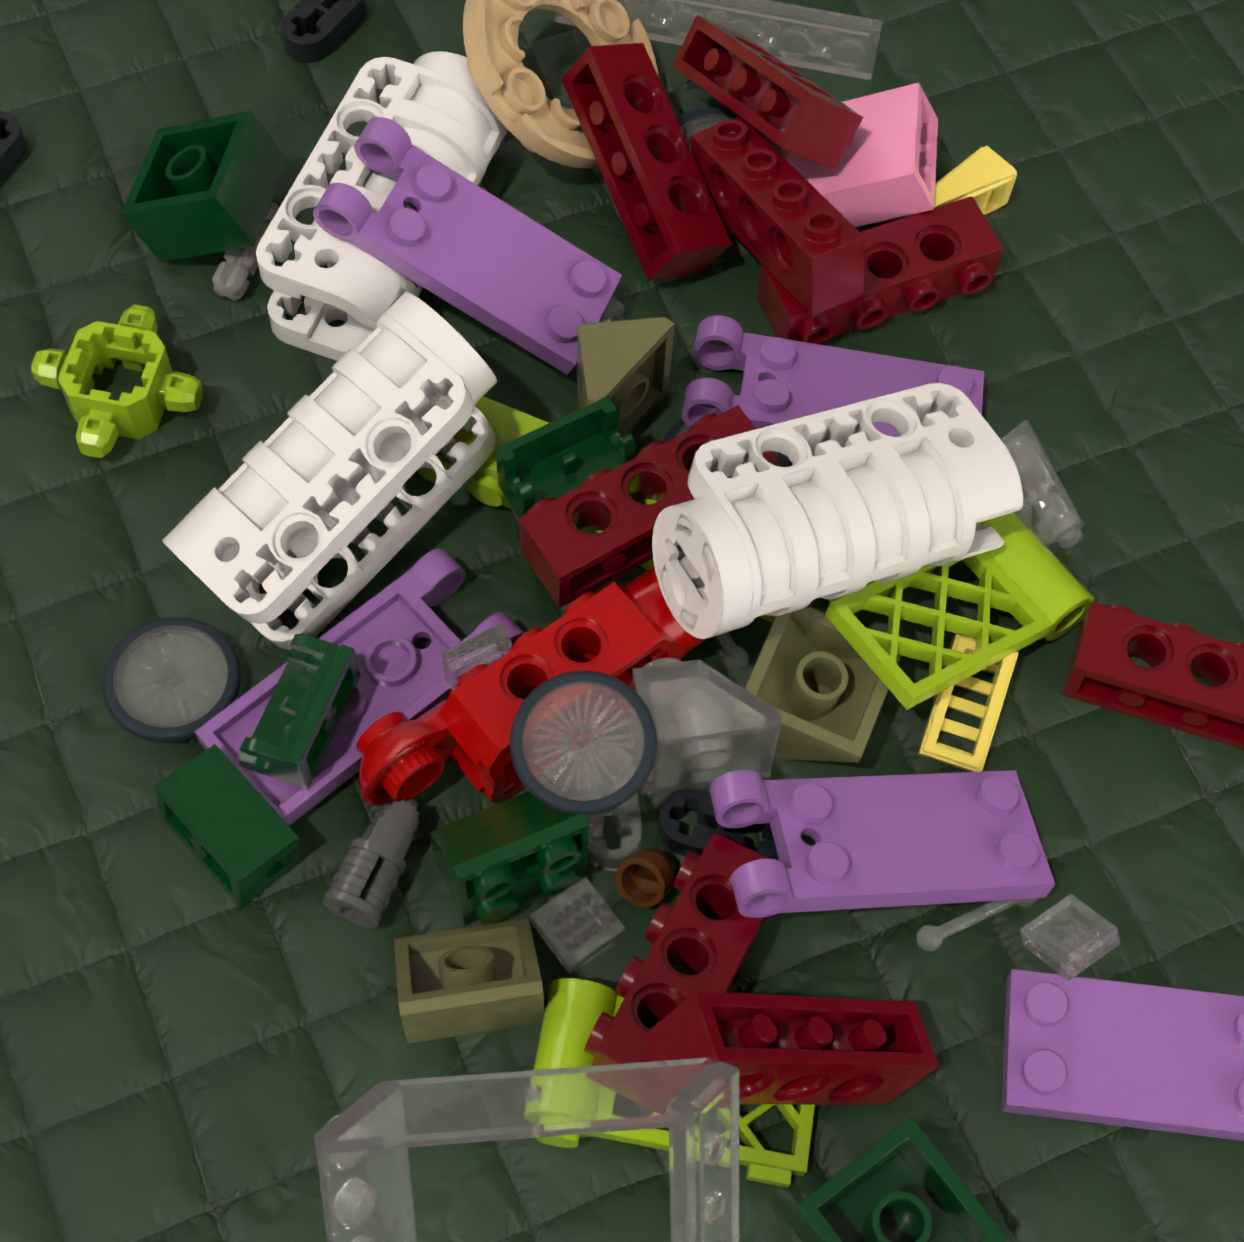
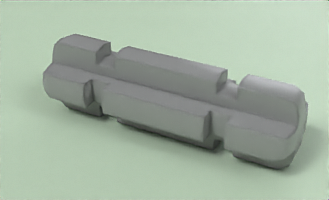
M271 202L255 246L225 252L223 257L227 261L219 264L212 278L213 289L219 296H226L233 301L243 297L250 283L247 278L252 277L258 267L256 256L258 243L279 209L275 202Z

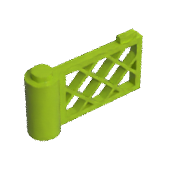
M1014 512L980 522V524L985 526H993L1004 541L1003 546L942 566L924 565L919 571L910 576L886 583L874 581L858 592L836 599H828L830 604L825 616L906 710L1043 637L1046 641H1052L1061 637L1084 618L1091 602H1095L1094 597ZM963 560L979 578V586L948 578L949 567ZM910 586L935 593L934 609L902 601L903 589ZM947 596L978 604L977 620L946 613ZM990 608L1011 613L1023 627L1018 630H1012L989 624ZM863 609L889 616L887 633L865 628L854 613ZM900 619L932 627L931 644L900 637ZM944 631L975 638V652L966 654L943 648ZM897 655L930 663L929 676L914 684L897 665Z
M561 978L549 983L524 1119L526 1125L537 1130L536 1140L551 1146L574 1148L578 1146L579 1138L591 1136L744 1165L747 1166L746 1180L787 1188L791 1183V1175L803 1177L807 1173L815 1105H797L796 1110L791 1104H761L742 1118L732 1104H716L731 1124V1127L712 1140L694 1136L679 1115V1112L690 1104H673L664 1121L668 1120L676 1133L656 1129L664 1122L655 1117L643 1126L613 1121L616 1097L586 1083L594 1056L585 1052L584 1048L601 1013L604 1011L615 1017L624 998L616 995L615 991L610 987L589 980ZM777 1106L794 1130L791 1155L765 1150L748 1125ZM738 1134L746 1146L727 1143L726 1141Z

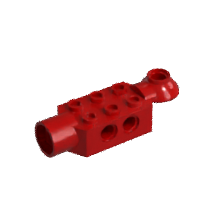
M654 566L625 586L613 582L597 594L594 592L584 593L568 606L564 616L545 629L541 627L530 629L516 640L509 653L491 665L483 663L470 669L459 680L456 688L451 691L447 700L442 701L416 720H409L403 712L397 711L387 714L373 723L361 735L356 745L357 751L363 757L359 773V787L362 798L368 806H382L393 801L400 802L402 799L405 802L411 800L437 781L446 766L445 760L451 757L478 792L484 793L491 803L505 802L526 789L512 763L510 733L519 707L537 686L563 673L595 671L613 676L626 683L647 704L659 696L683 656L706 639H699L690 635L676 621L662 595ZM576 685L552 693L534 709L524 730L523 754L530 772L536 780H539L634 713L633 709L620 696L598 686Z

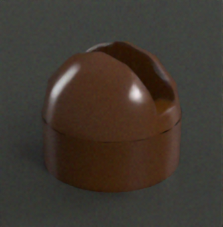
M644 848L635 851L617 868V888L621 895L632 905L641 908L653 907L670 892L675 880L674 865L666 854L657 849ZM639 865L645 868L636 869V866Z

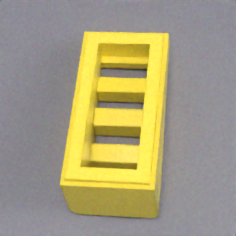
M987 145L981 147L935 183L934 208L972 196L983 215L993 212L1008 203L1017 177V171Z
M956 634L951 640L949 649L972 654L975 652L976 639ZM1019 652L1012 653L983 669L994 674L992 683L970 676L955 684V686L988 696L985 706L951 695L954 685L934 696L918 751L919 756L968 772H982ZM947 708L980 718L979 729L944 718ZM940 730L974 741L972 753L937 742Z

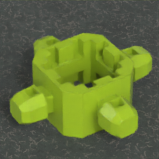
M134 304L123 312L118 324L95 321L77 330L69 351L48 348L37 351L31 364L33 377L42 385L59 390L62 389L69 410L78 424L76 432L78 448L86 456L104 457L112 450L118 436L140 439L156 431L165 408L168 411L190 412L199 409L204 393L202 382L195 376L172 371L166 348L156 334L158 330L154 310L150 307ZM116 361H121L124 369L143 372L141 376L143 387L134 386L132 394L122 392L119 401L113 400L110 392L93 389L95 382L92 376L93 374L101 375L104 367L114 369Z

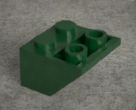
M556 781L543 785L553 794L571 800ZM530 792L430 832L434 858L464 926L478 920L482 924L498 922L513 914L519 907L518 903L542 893L547 898L564 894L580 883L581 877L588 874L589 824L583 812L568 814L557 811L540 802Z

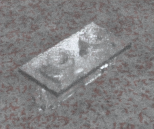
M1025 420L1001 439L1015 462L1022 485L1023 507L1014 513L1046 547L1057 541L1061 548L1072 547L1083 539L1081 528L1084 523L1029 421Z

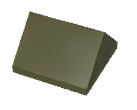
M666 317L578 324L577 399L579 409L609 396L617 408L619 420L617 426L621 437L632 433L669 393L674 323Z
M807 606L803 609L775 617L736 710L784 760L858 763L863 755L888 688L830 622L825 613ZM897 655V665L900 661L901 655Z
M529 918L394 939L398 1005L407 1044L542 1023L544 993Z

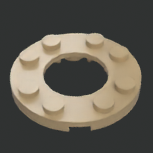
M466 0L463 14V37L468 59V71L476 81L485 101L497 118L530 152L537 153L550 161L564 166L583 169L598 168L599 166L575 110L561 106L560 99H548L540 78L533 71L524 67L522 59L525 58V52L519 49L517 42L519 26L524 16L536 9L555 11L572 21L588 38L591 46L644 43L658 74L651 43L639 18L631 22L625 8L617 0Z

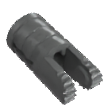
M402 799L400 802L393 801L391 805L387 804L380 813H375V818L371 819V824L367 826L362 838L352 840L347 855L344 856L340 863L339 871L331 881L330 889L326 891L322 899L323 904L330 911L354 924L367 928L378 927L382 919V913L387 909L391 900L390 897L399 884L398 880L403 876L407 868L404 857L414 838L413 832L418 830L417 824L420 823L418 820L420 813L416 811L417 806H412L411 801L405 802Z

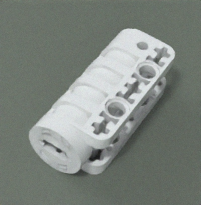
M430 52L420 56L413 64L396 58L380 57L366 62L358 72L257 246L256 256L261 279L267 287L274 290L267 308L272 332L279 340L338 361L349 349L355 350L378 327L376 322L405 292H409L416 297L419 296L423 289L422 286L348 241L328 234L315 220L312 225L298 222L295 217L306 208L316 207L328 188L326 172L335 174L330 184L338 182L356 188L368 199L372 211L378 214L397 181L386 174L370 169L362 163L354 149V145L359 137L353 136L346 131L351 124L359 121L368 123L374 117H384L396 122L408 133L413 146L479 186L487 166L498 150L508 129L491 110L480 92L476 81L471 77L467 67V57L450 52ZM376 89H383L379 96L380 104L377 103ZM342 153L346 154V157H345L346 170H345V171H344V170H338V169L340 168L342 162H343V155H342ZM409 202L403 203L405 208L418 212L414 204ZM291 240H293L294 242H296V243L294 244V252H295V259H294V261H293V260H287L288 256L290 255L291 251L293 250ZM274 261L284 262L282 267L275 266ZM327 264L329 268H321L319 265L324 266ZM302 296H306L304 299L306 315L297 314L293 320H286L285 314L295 315L303 303ZM334 320H343L346 322L344 325L340 327H332L328 325L330 322Z
M405 292L376 322L378 327L355 350L349 349L332 366L333 373L310 396L304 395L287 412L289 418L264 443L259 441L242 458L244 464L218 490L214 487L162 540L229 608L250 622L262 635L281 649H292L289 645L295 634H305L316 638L484 464L494 450L496 441L494 430L483 413L475 406L497 383L494 373L473 347L446 320L425 302L409 292ZM462 428L467 432L472 430L476 440L468 446L461 441L457 443L453 436ZM439 451L442 452L444 457L448 456L453 463L449 470H446L436 456ZM425 467L435 470L437 478L431 491L421 496H411L406 493V481L417 469ZM395 496L405 508L409 509L404 516L390 502ZM374 518L381 522L383 521L388 528L387 532L381 537L374 533L370 534L369 529L366 527ZM351 542L366 554L361 561L347 547ZM332 558L345 559L348 565V572L343 582L331 588L321 587L318 584L317 576L322 567ZM260 584H262L267 593H259ZM306 588L322 600L317 606H314L302 594ZM286 609L294 612L299 620L298 624L291 630L282 625V621L278 618Z
M930 383L713 440L701 445L695 453L687 483L695 499L666 507L659 513L652 536L653 561L662 595L676 621L690 635L699 639H706L745 627L758 616H781L807 607L813 599L820 597L836 599L858 592L872 581L881 583L894 581L916 573L924 565L942 566L1002 547L1004 541L993 526H985L980 524V522L1022 509L1023 491L1021 480L1008 449L970 399L961 390L951 385ZM872 423H889L897 429L901 436L885 435L879 432ZM766 451L780 452L786 455L793 465L790 467L775 466L769 463L762 453Z

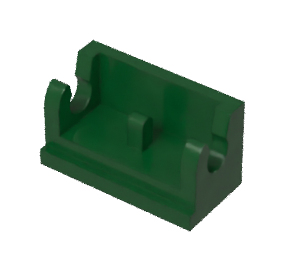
M609 396L496 448L498 486L518 518L524 516L537 502L550 497L557 499L580 487L593 473L602 469L613 470L636 457V446L632 434L621 437L619 433L617 408Z
M295 634L289 645L292 648L288 655L289 661L252 737L244 738L239 748L241 754L238 761L243 768L308 790L361 675L354 648L343 644L338 646L305 634Z
M216 744L155 785L160 817L240 909L252 902L253 897L282 877L293 866L294 862L288 854L299 846V837Z

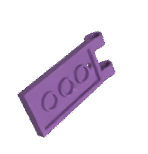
M384 117L370 119L354 145L355 153L362 163L370 169L386 174L396 180L395 186L377 214L372 211L368 199L356 188L344 183H332L328 186L313 210V216L317 224L328 234L348 241L568 375L577 363V325L598 323L622 275L413 146L408 133L396 122ZM409 202L414 204L418 212L405 208L403 203Z
M715 315L707 317L699 323L693 354L698 363L711 370L721 371L730 368L743 370L740 396L733 395L731 388L718 379L700 378L692 381L687 386L682 408V419L690 428L705 415L712 413L719 415L739 405L755 428L759 429L930 383H943L961 390L982 415L984 371L745 333L741 325L734 319ZM719 340L729 345L718 346L710 343L709 341ZM699 404H710L717 408H706ZM872 423L879 432L885 435L901 436L897 429L889 423Z
M437 548L425 554L409 571L318 638L338 646L343 644L354 648L361 677L308 790L243 768L238 761L241 754L239 748L244 738L252 737L288 662L194 732L199 743L206 750L216 744L290 826L360 771L363 757L357 751L356 745L361 735L373 723L387 714L397 711L403 712L409 720H416L442 701L447 700L451 691L456 688L459 680L470 669L483 663L491 665L509 653L513 644L524 632L505 612H497L485 619L469 636L461 641L429 608V606L440 605L451 598L461 587L466 577L465 570L443 548ZM495 633L493 637L487 639L488 635ZM418 638H428L431 640V644L425 649H418L413 645ZM485 638L482 643H477L480 639ZM495 639L493 643L487 644L490 640ZM476 643L475 646L468 649L470 644ZM486 644L485 647L478 650L480 645ZM495 645L492 650H487L490 646ZM466 648L464 652L458 653L459 650ZM476 649L474 653L468 654L469 651ZM482 650H486L484 654L478 655ZM456 653L453 658H448L451 654ZM467 654L464 658L458 659L461 655ZM476 655L474 659L468 660L471 656ZM457 659L455 663L449 664L451 660ZM467 660L463 665H459L461 661ZM453 665H457L455 669L449 670Z
M737 770L719 776L709 787L716 821L719 825L726 828H743L753 824L770 823L779 860H754L741 865L731 875L739 913L745 917L762 918L777 913L1046 898L1055 885L1016 770L762 780L761 775L755 771ZM807 835L815 840V845H807L803 842L801 836Z
M1011 969L1006 982L1002 1112L1244 1141V996Z

